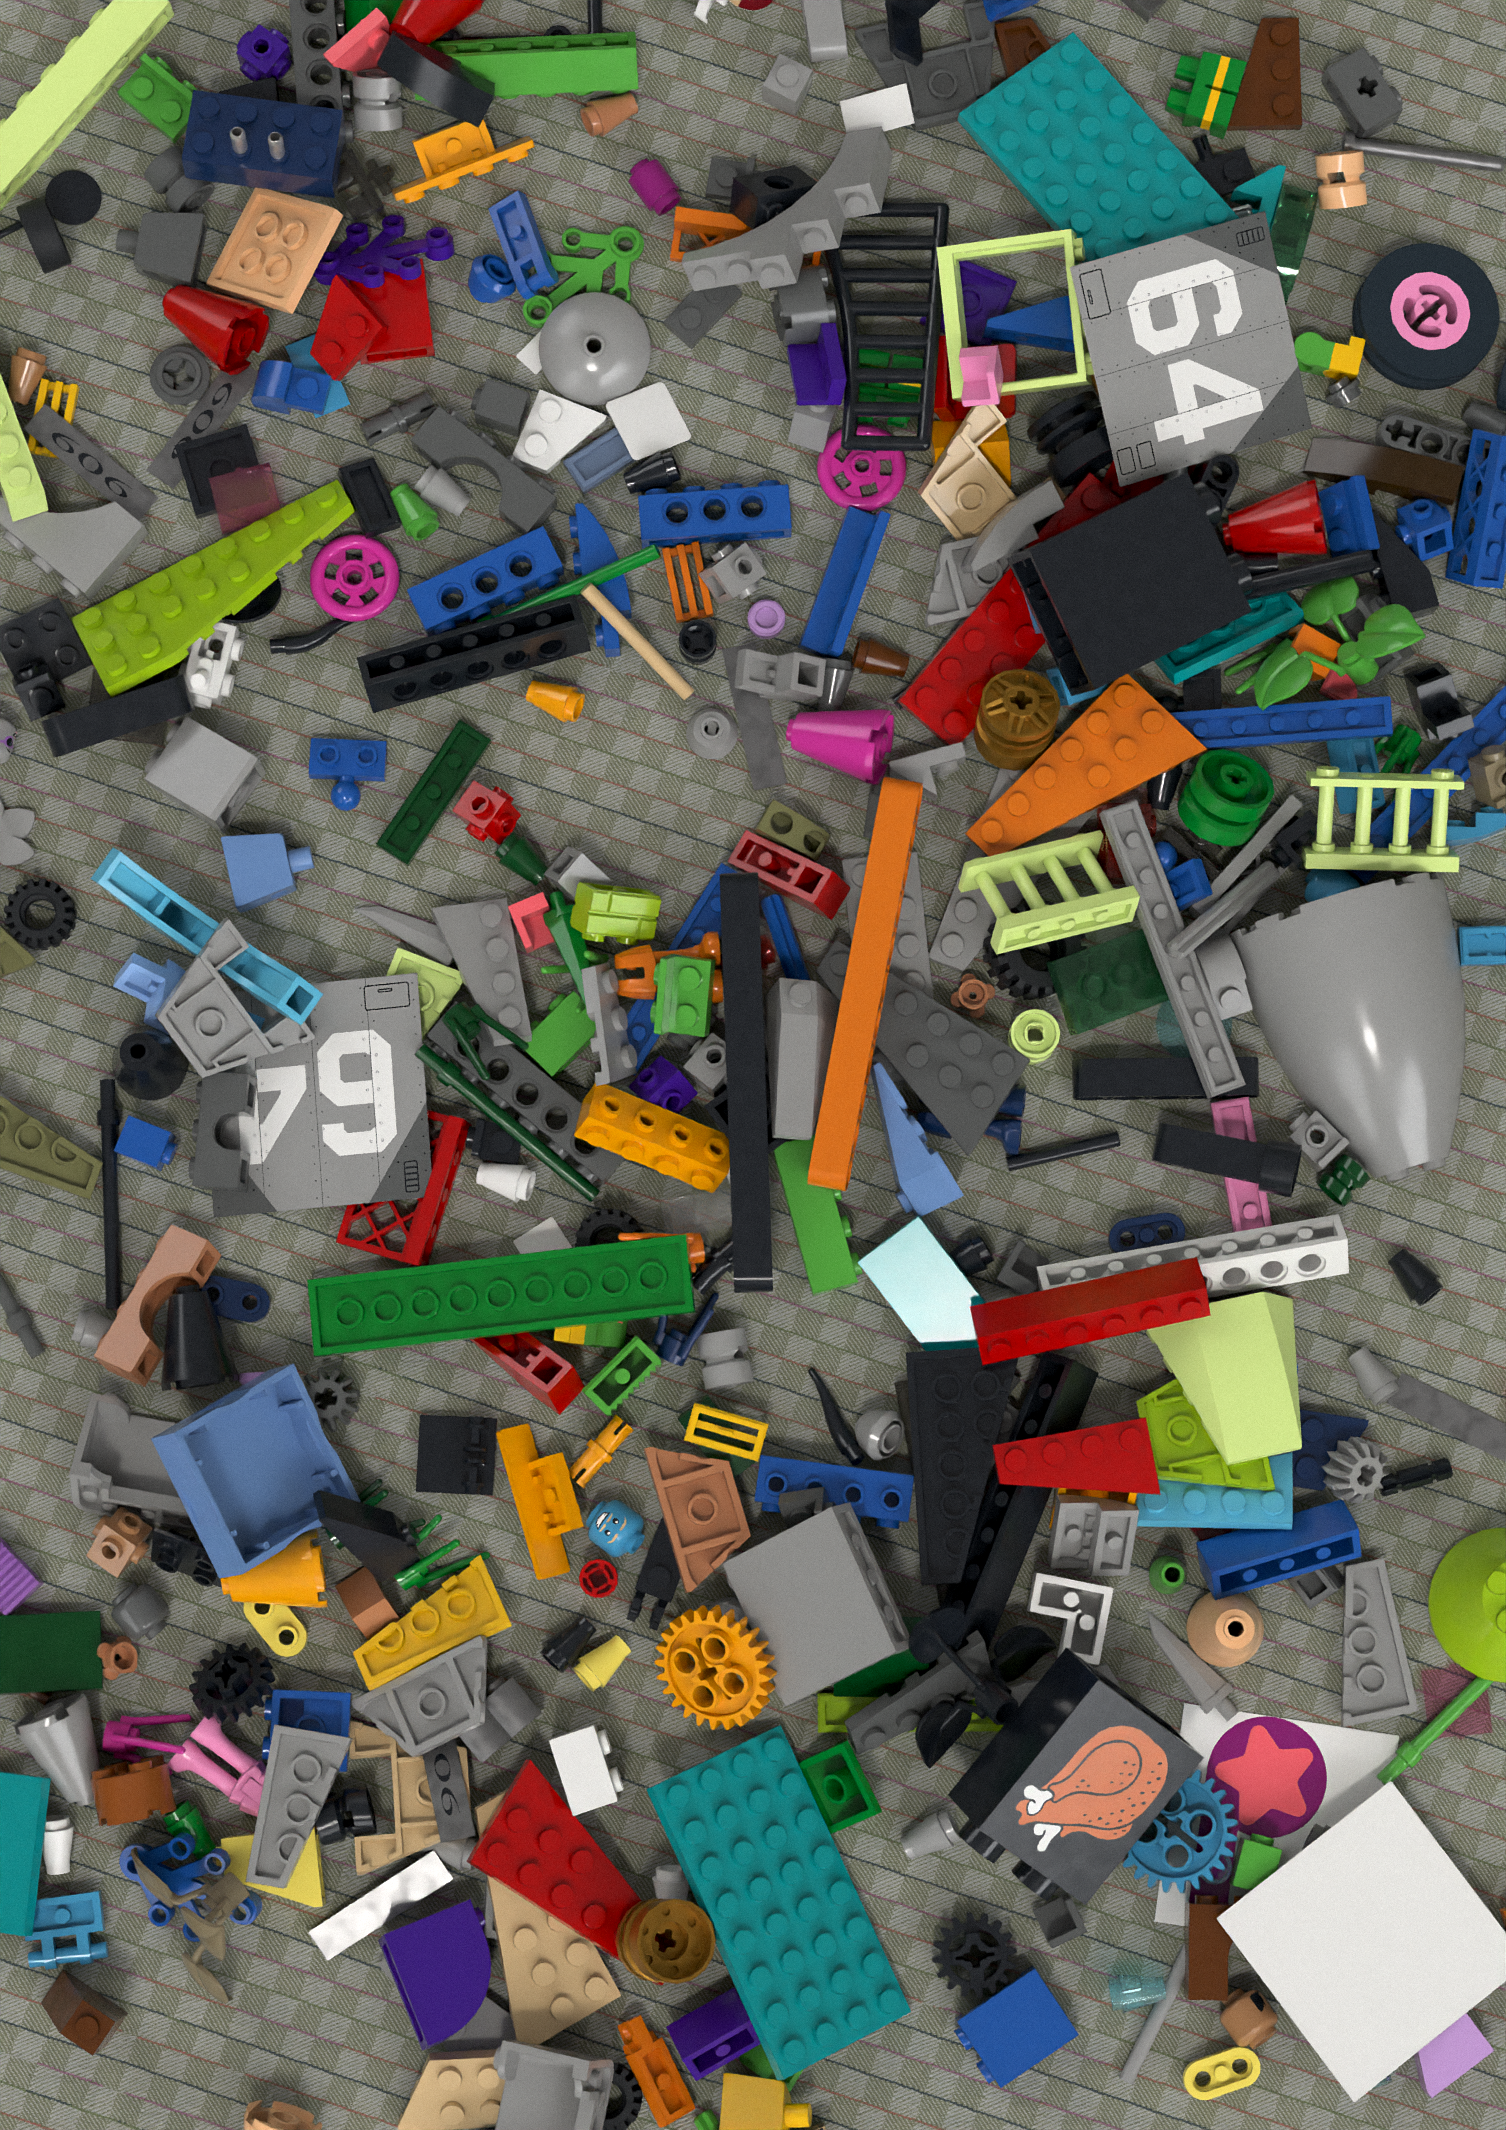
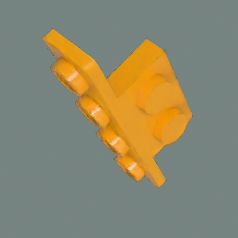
M484 119L479 127L466 121L458 122L412 141L425 176L396 187L391 192L396 201L403 199L405 204L417 201L425 197L424 191L437 185L439 190L447 189L460 182L458 177L470 172L473 173V176H479L494 169L493 163L507 158L508 163L527 157L529 155L527 150L535 147L533 139L525 136L494 148Z
M529 1424L497 1431V1440L536 1578L543 1580L569 1572L570 1566L561 1534L584 1527L563 1452L539 1459Z

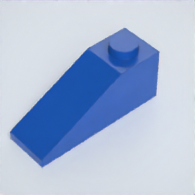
M1062 296L987 319L982 337L991 338L994 341L1075 353L1069 296Z

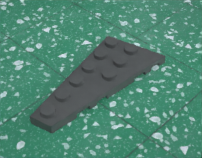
M835 940L817 968L816 973L841 1002L851 948ZM889 972L876 1046L969 1158L1027 1068L1030 1059Z

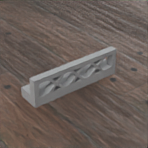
M1291 795L1210 885L1213 894L1193 904L1188 913L1197 919L1215 904L1228 889L1231 890L1235 887V881L1239 877H1246L1253 871H1245L1253 861L1256 869L1260 865V853L1264 849H1273L1269 843L1278 833L1280 834L1285 830L1284 827L1293 817L1298 820L1305 814L1300 810L1303 804ZM1317 825L1313 829H1311L1315 833V836L1312 839H1310L1307 843H1305L1303 846H1308L1315 839L1317 835ZM1294 844L1291 845L1292 848H1295L1294 850L1298 855L1302 853V846L1297 849ZM1279 866L1277 868L1279 870V877L1231 917L1230 922L1223 928L1227 934L1236 927L1288 867L1283 869Z

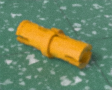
M616 1414L594 1441L590 1439L587 1442L588 1448L569 1468L572 1479L583 1468L586 1469L576 1481L583 1489L605 1462L609 1464L612 1461L613 1457L611 1455L634 1431L626 1423L614 1435L615 1430L623 1422Z

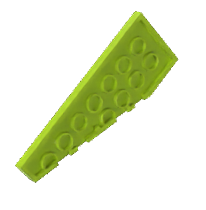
M338 479L72 617L71 620L110 697L112 698L182 661L189 655L188 647L199 638L205 641L215 632L213 626L226 615L238 613L277 579L275 573L288 562L294 565L303 557L301 551L307 545L318 538L323 540L351 516L355 510Z

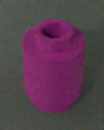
M645 158L630 170L632 176L628 183L649 211H655L658 216H662L681 201L682 197L678 193L679 187L658 159L649 161L648 158Z

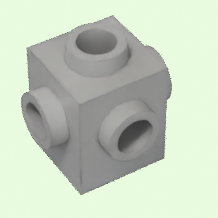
M745 542L734 548L729 543L711 555L714 562L701 571L699 576L720 605L734 599L736 596H739L742 600L759 588L756 581L767 573L762 567V560L754 549L749 548Z
M712 1032L706 1040L701 1038L694 1044L689 1052L691 1058L683 1068L686 1077L713 1098H716L727 1086L725 1035L721 1039Z

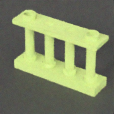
M1317 766L1316 771H1306V780L1309 785L1319 786L1316 841L1312 842V846H1302L1301 859L1306 869L1459 872L1460 857L1454 850L1449 849L1450 846L1446 844L1449 789L1464 790V781L1459 775H1454V770L1436 768L1431 770V774L1339 772L1340 768L1336 766ZM1335 787H1358L1354 842L1350 843V847H1335V843L1332 842ZM1373 788H1396L1392 843L1388 844V848H1373V843H1370ZM1411 788L1434 789L1431 843L1426 845V849H1411V844H1408Z
M1101 830L1086 834L1079 833L1069 838L984 858L978 857L964 863L958 888L961 893L980 888L994 912L997 920L990 944L996 955L1133 921L1140 895L1134 885L1120 889L1113 888L1097 861L1104 836ZM1082 864L1099 894L1080 897L1063 868ZM1048 872L1065 902L1046 905L1029 876ZM1014 880L1031 910L1017 914L1011 913L996 884Z

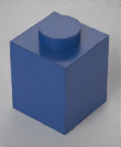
M128 1115L114 1151L121 1156L162 1171L164 1164H171L178 1144L174 1143L176 1136L173 1133Z

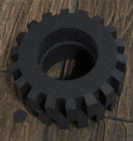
M1044 901L1046 905H1054V902ZM1027 903L1010 909L1011 913L1015 914L1031 910ZM996 922L988 928L987 932L991 935L984 939L983 947L989 948V952L983 955L984 963L990 962L992 969L988 970L987 973L990 978L997 976L999 981L996 986L1000 990L1010 989L1008 995L1014 998L1023 996V1000L1041 999L1061 992L1067 988V985L1075 982L1079 977L1076 972L1084 968L1085 961L1080 960V957L1087 954V946H1082L1080 940L1086 938L1085 933L1047 942L1050 949V961L1047 968L1040 972L1030 968L1023 961L1019 949L996 955L990 944Z

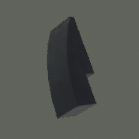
M392 31L377 61V65L401 84L437 107L476 127H479L495 97V83L462 69L461 61L395 31Z

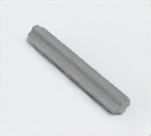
M1266 861L1259 865L1168 943L1167 949L1172 953L1173 958L1181 960L1183 957H1186L1279 877V870L1275 868L1274 864L1271 861Z

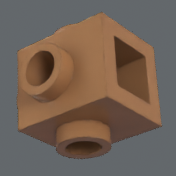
M121 1506L111 1518L105 1514L97 1523L92 1532L96 1539L86 1557L118 1578L132 1562L137 1565L150 1547L145 1541L153 1528L143 1522L137 1515L130 1513Z

